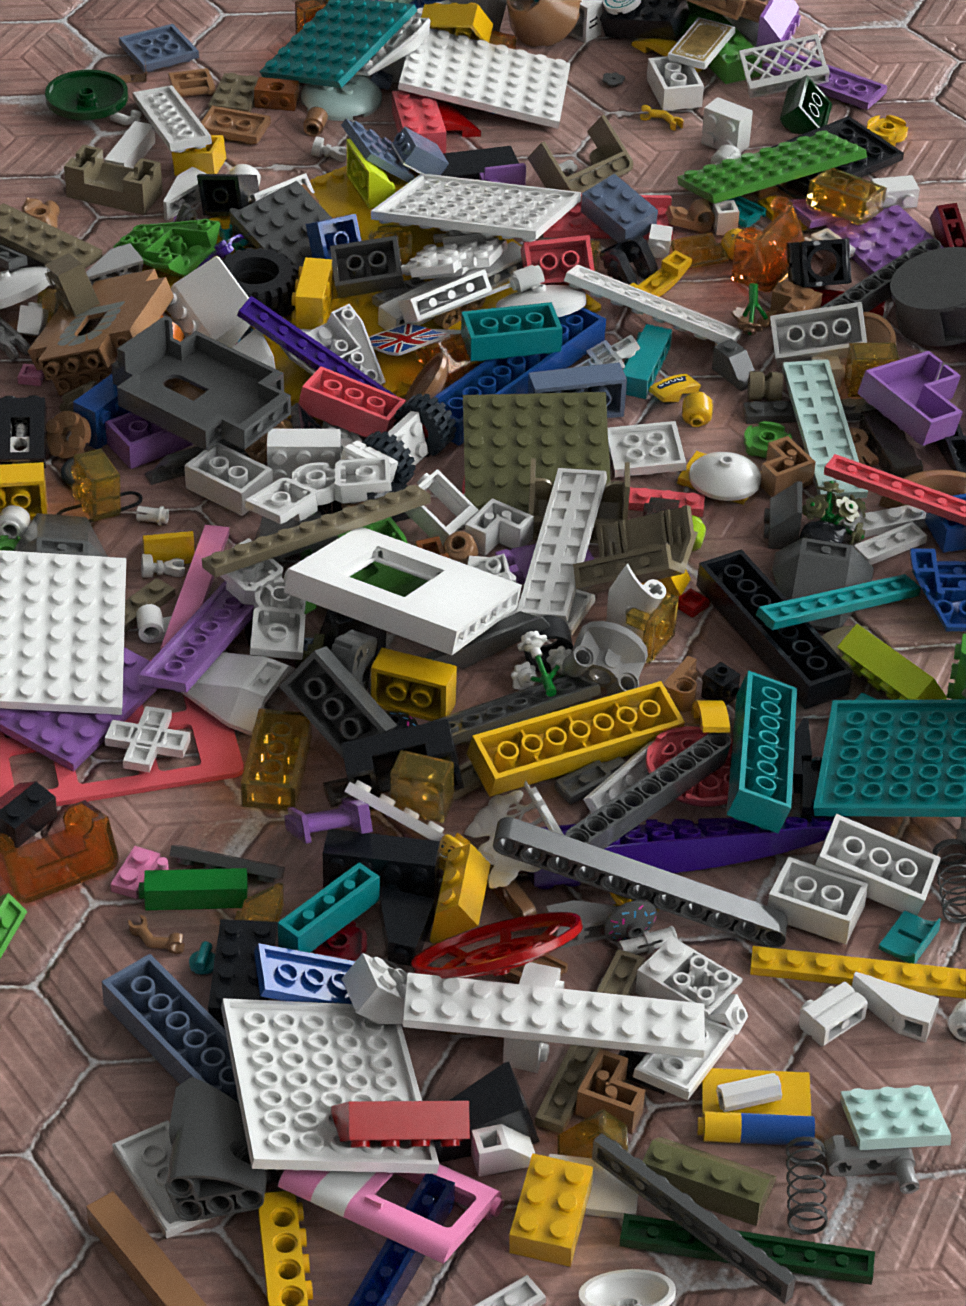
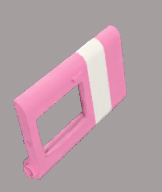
M439 1164L437 1174L284 1170L278 1187L443 1264L467 1236L473 1232L483 1218L490 1220L493 1216L497 1217L504 1205V1200L501 1199V1191ZM396 1174L469 1208L452 1227L447 1228L375 1194Z

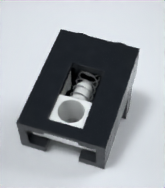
M30 395L27 398H16L14 396L0 398V465L12 464V462L31 461V463L43 462L44 468H46V424L48 420L45 397ZM20 446L26 447L23 451L16 450Z

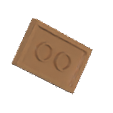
M212 106L201 123L210 135H223L224 139L229 141L235 140L247 144H258L271 124V116Z

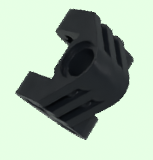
M641 236L625 239L600 252L601 261L603 260L605 269L607 268L608 276H612L613 279L628 285L632 282L637 284L636 276L630 265L631 262H633L638 275L643 279H647L658 270L650 247Z

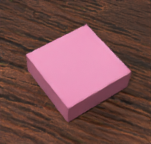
M23 364L17 377L18 384L41 386L45 375L42 370L37 371L34 364Z

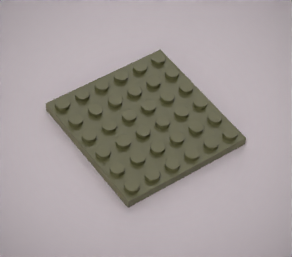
M606 392L463 395L465 497L479 511L493 498L525 513H529L531 458H536L535 478L548 479L553 485L558 468L606 471V484L611 482Z

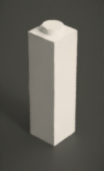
M134 121L104 161L134 169L136 163L141 158H144L155 144V130L153 126L148 123Z

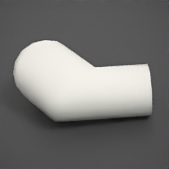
M131 110V114L128 116L117 112L110 116V120L121 125H132L134 121H141L142 113L138 110Z
M566 160L559 164L562 171H567L569 174H573L578 168L573 163V160Z

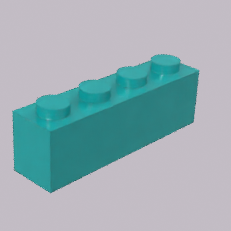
M646 324L643 331L638 332L636 341L640 349L636 351L635 355L624 361L625 367L623 371L627 378L626 395L642 399L647 398L649 387L654 384L671 348L672 329Z
M360 862L278 922V947L308 953L312 952L380 900V876Z

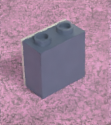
M404 126L401 132L395 136L392 147L403 165L419 174L441 176L449 165L436 143Z

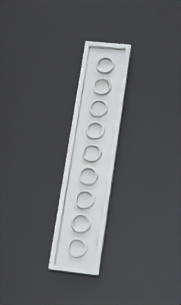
M407 973L403 1027L703 1058L704 1003L464 978L442 979L436 975Z

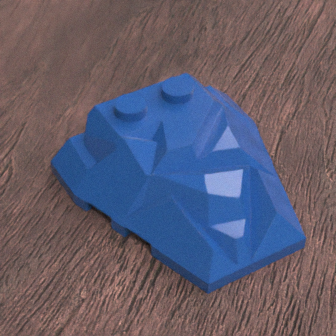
M910 548L912 573L945 631H966V561H937L935 549Z

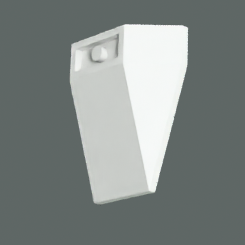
M419 17L412 19L406 29H399L355 75L370 76L415 51L428 36L430 19Z
M350 304L331 312L327 323L306 333L381 386L385 384V378L364 323ZM281 347L286 355L311 375L316 372L315 369Z
M222 652L189 691L181 693L227 727L252 736L263 721L264 704L276 688L296 668L265 656Z

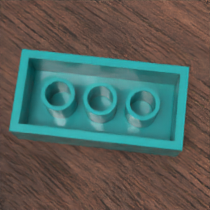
M552 302L462 312L461 336L470 361L561 352L562 326Z

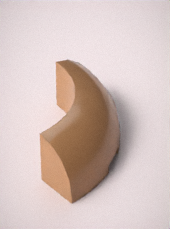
M927 470L903 478L951 496L966 493L965 472ZM885 496L881 497L879 506L888 509L907 505Z

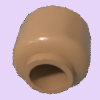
M454 532L444 542V551L449 554L452 560L468 565L469 555L478 556L477 544L474 538L467 532Z

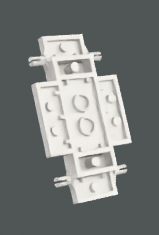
M459 230L434 234V243L443 242L444 246L436 247L435 244L424 246L414 258L410 259L409 263L401 265V271L405 276L419 277L420 280L461 276L468 269L490 267L508 248L506 239L499 240L498 237H495L499 235L486 237L482 236L481 233L475 232L463 234Z

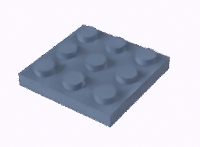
M174 24L119 37V45L144 72L145 63L146 72H152L155 69L171 67L174 64L190 62L193 59L199 58V51Z
M348 119L343 121L341 124L342 128L367 161L407 183L415 178L410 168L402 164L389 139L386 137L380 138L372 129L367 131L357 121H354V123Z

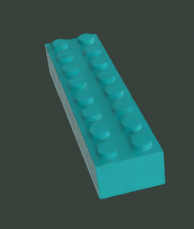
M749 670L736 694L726 815L733 817L735 820L756 825L763 830L779 833L791 810L797 688Z

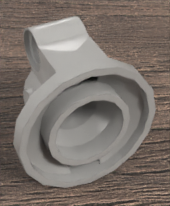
M594 621L582 626L571 653L563 660L562 665L564 671L569 676L579 677L584 675V677L598 683L600 687L606 688L608 696L639 687L638 679L648 657V652L641 638L630 629L612 622Z

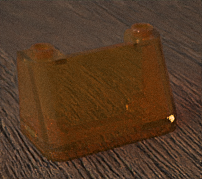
M777 196L772 200L773 221L763 231H759L754 227H747L736 235L732 281L748 287L750 283H757L759 291L770 292L773 291L781 280H785L788 277L789 263H787L786 243L805 241L793 203L786 197Z
M84 800L71 805L65 810L63 815L65 830L18 848H15L12 839L8 835L0 833V875L13 896L20 902L30 903L112 871L118 864L119 855L108 816Z

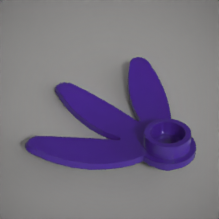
M238 234L227 241L223 239L214 246L215 250L197 268L215 256L223 259L234 250L231 244L240 242L244 239V236Z

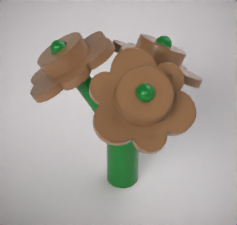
M757 283L749 284V303L747 307H736L732 312V316L739 322L737 327L743 330V333L746 335H756L757 332L763 330L762 327H770V316L778 314L776 310L764 312L758 303ZM755 307L762 316L757 320V323H755Z

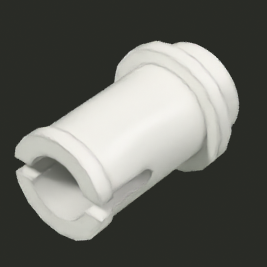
M138 506L137 512L146 514H136V519L139 522L158 523L159 526L168 523L169 510L165 509L164 506L159 508Z

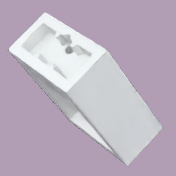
M437 469L431 475L428 473L424 474L417 484L425 491L429 489L456 518L445 527L424 505L405 513L430 538L439 536L443 546L447 537L464 528L465 524L479 510Z

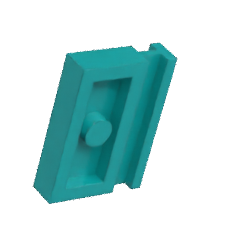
M742 196L729 199L734 200L738 207V225L748 228L760 220L761 216H766V208Z

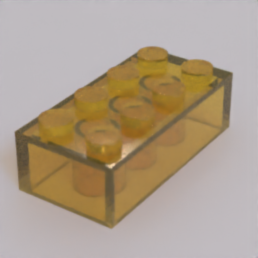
M259 708L241 780L242 807L288 811V808L291 807L297 809L312 740V723L302 712Z

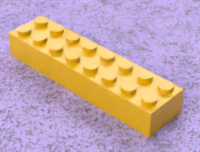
M662 681L473 735L467 755L489 797L524 787L525 781L528 785L574 772L597 760L607 762L619 756L624 757L637 753L647 743L655 741L656 736L662 732L677 727H684L685 721Z

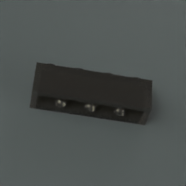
M877 409L861 412L859 429L866 432L868 436L867 446L878 457L879 466L882 471L901 478L923 471L922 460L916 456L914 448L907 441L903 430L901 431L895 423L883 416Z

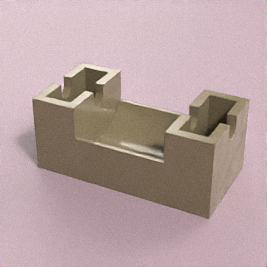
M82 145L76 152V158H71L64 165L66 195L69 198L145 215L163 193L161 162L141 158L133 169L103 162V149Z

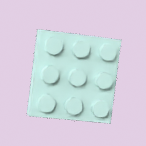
M914 1085L910 1088L883 1087L873 1090L856 1088L851 1091H841L840 1102L859 1150L951 1145V1133L929 1086Z

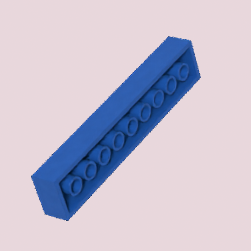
M584 307L571 314L558 317L562 326L561 352L507 357L505 359H488L434 396L438 398L439 404L443 402L446 405L444 407L446 411H451L452 415L450 418L455 419L456 423L453 426L456 427V432L451 442L458 446L464 443L463 395L528 394L529 373L566 369L585 356L587 350L605 340L606 318Z

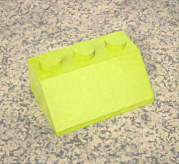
M351 138L346 139L347 177L368 208H375L396 193L395 185L393 182H390L385 171L364 158Z

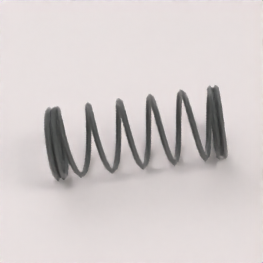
M946 839L934 847L933 854L937 856L943 847L952 844L962 845L966 849V843L958 839ZM966 852L965 854L953 853L943 857L939 861L936 870L940 887L939 895L942 898L943 915L947 920L955 923H964L966 918L955 919L946 913L955 917H965L966 914L956 915L950 913L946 908L949 904L955 906L966 905V903H952L958 900H966V896H957L948 901L945 897L948 894L960 895L966 893V891L959 893L951 892L956 889L966 888V886L955 887L949 891L944 889L943 886L947 882L955 884L965 882L966 879L957 882L949 880L958 877L966 878V876L957 875L947 880L941 876L945 871L956 873L965 870L966 865L959 863L966 859ZM949 856H963L955 861H943L945 858ZM940 864H943V865H951V866L946 867L945 869H943V868H942L941 866H939V865H940ZM955 866H964L960 870H947Z
M806 1136L797 1137L786 1145V1155L788 1157L786 1160V1167L788 1169L786 1179L789 1184L787 1186V1195L789 1197L787 1201L789 1210L787 1224L789 1228L797 1233L810 1235L824 1230L828 1224V1210L822 1205L827 1200V1195L822 1191L827 1184L825 1179L822 1178L826 1173V1168L821 1164L825 1161L826 1150L820 1140ZM808 1141L818 1144L822 1151L816 1148H802L790 1154L789 1148L797 1142ZM804 1150H814L821 1153L819 1156L811 1159H799L793 1156L797 1152ZM790 1160L796 1163V1165H794L791 1168L789 1166ZM799 1165L806 1167L819 1165L822 1167L823 1173L819 1176H799L792 1170ZM790 1173L796 1176L797 1178L790 1181ZM819 1178L824 1183L821 1189L806 1188L800 1190L793 1185L798 1179L815 1180ZM790 1187L797 1190V1192L791 1195ZM801 1192H820L823 1194L824 1200L820 1203H800L794 1200L793 1197ZM791 1200H792L794 1203L798 1204L797 1206H795V1207L792 1208V1209H791V1207H790V1201H791ZM821 1206L825 1211L823 1212L822 1210L814 1207ZM802 1212H814L820 1214L821 1216L817 1218H805L796 1214ZM795 1216L807 1221L824 1218L825 1221L818 1228L801 1229L792 1224L791 1218Z

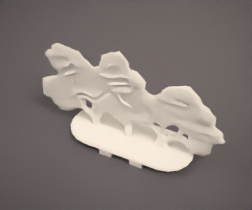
M526 781L524 782V787L532 799L530 804H519L523 797L521 790H514L504 796L495 795L490 799L488 806L479 810L474 817V821L464 833L473 838L490 836L489 841L481 844L478 849L488 862L494 865L491 873L488 875L490 888L508 886L521 870L534 873L541 870V868L501 855L494 850L493 841L497 822L504 817L515 818L520 815L518 820H521L524 813L537 808L541 817L530 824L536 826L544 821L548 830L564 835L537 788L531 789ZM517 809L518 813L507 815L508 811Z

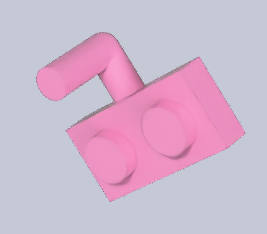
M134 846L111 882V892L137 899L139 896V882H144L145 870H155L156 868L157 870H169L168 859L160 857V853Z

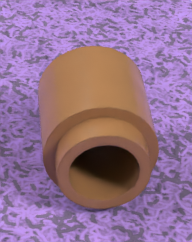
M312 107L308 111L303 123L304 131L307 135L315 137L323 132L328 120V114L323 108Z

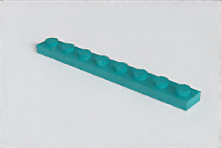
M906 574L760 606L756 616L768 628L775 630L917 597L921 587Z

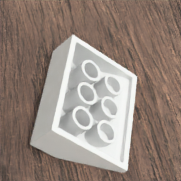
M215 256L172 285L171 290L174 298L166 310L180 327L185 337L198 331L232 348L251 326L237 316L239 309L249 297L220 257Z

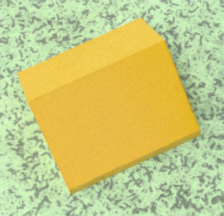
M193 531L143 535L144 554L152 555L153 563H157V560H162L164 563L175 558L184 560V564L192 562L195 554Z

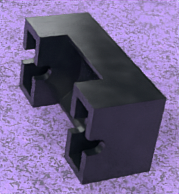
M448 718L342 743L348 782L355 784L357 780L370 786L372 789L369 793L378 798L381 793L431 781L435 783L437 794L464 788L458 755Z

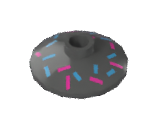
M647 900L627 902L609 914L604 922V932L608 939L615 942L637 938L644 931L652 928L657 920L658 912L654 904Z

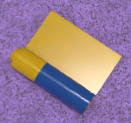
M712 1068L702 1081V1117L697 1119V1135L703 1136V1142L787 1145L791 1140L803 1136L815 1138V1118L811 1116L810 1073ZM775 1073L779 1077L783 1094L781 1100L729 1112H723L720 1109L716 1092L717 1085ZM802 1141L792 1146H814V1143Z

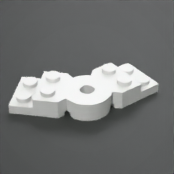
M390 457L340 460L335 463L334 469L329 468V464L323 462L302 465L292 472V480L280 478L245 499V507L276 523L283 524L291 518L301 522L317 512L318 505L328 504L334 500L351 504L364 502L367 500V493L392 491Z
M248 538L239 544H245L251 542L252 540ZM271 558L220 576L227 582L226 589L241 603L254 605L250 655L302 660L306 600L284 593L286 583L282 578L283 567Z

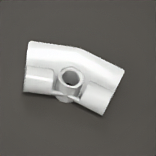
M626 564L609 589L606 622L616 623L630 629L641 638L645 645L648 644L651 630L650 617L655 613L657 606L666 595L665 586L660 581L654 579L648 580L642 585L632 572L629 564Z

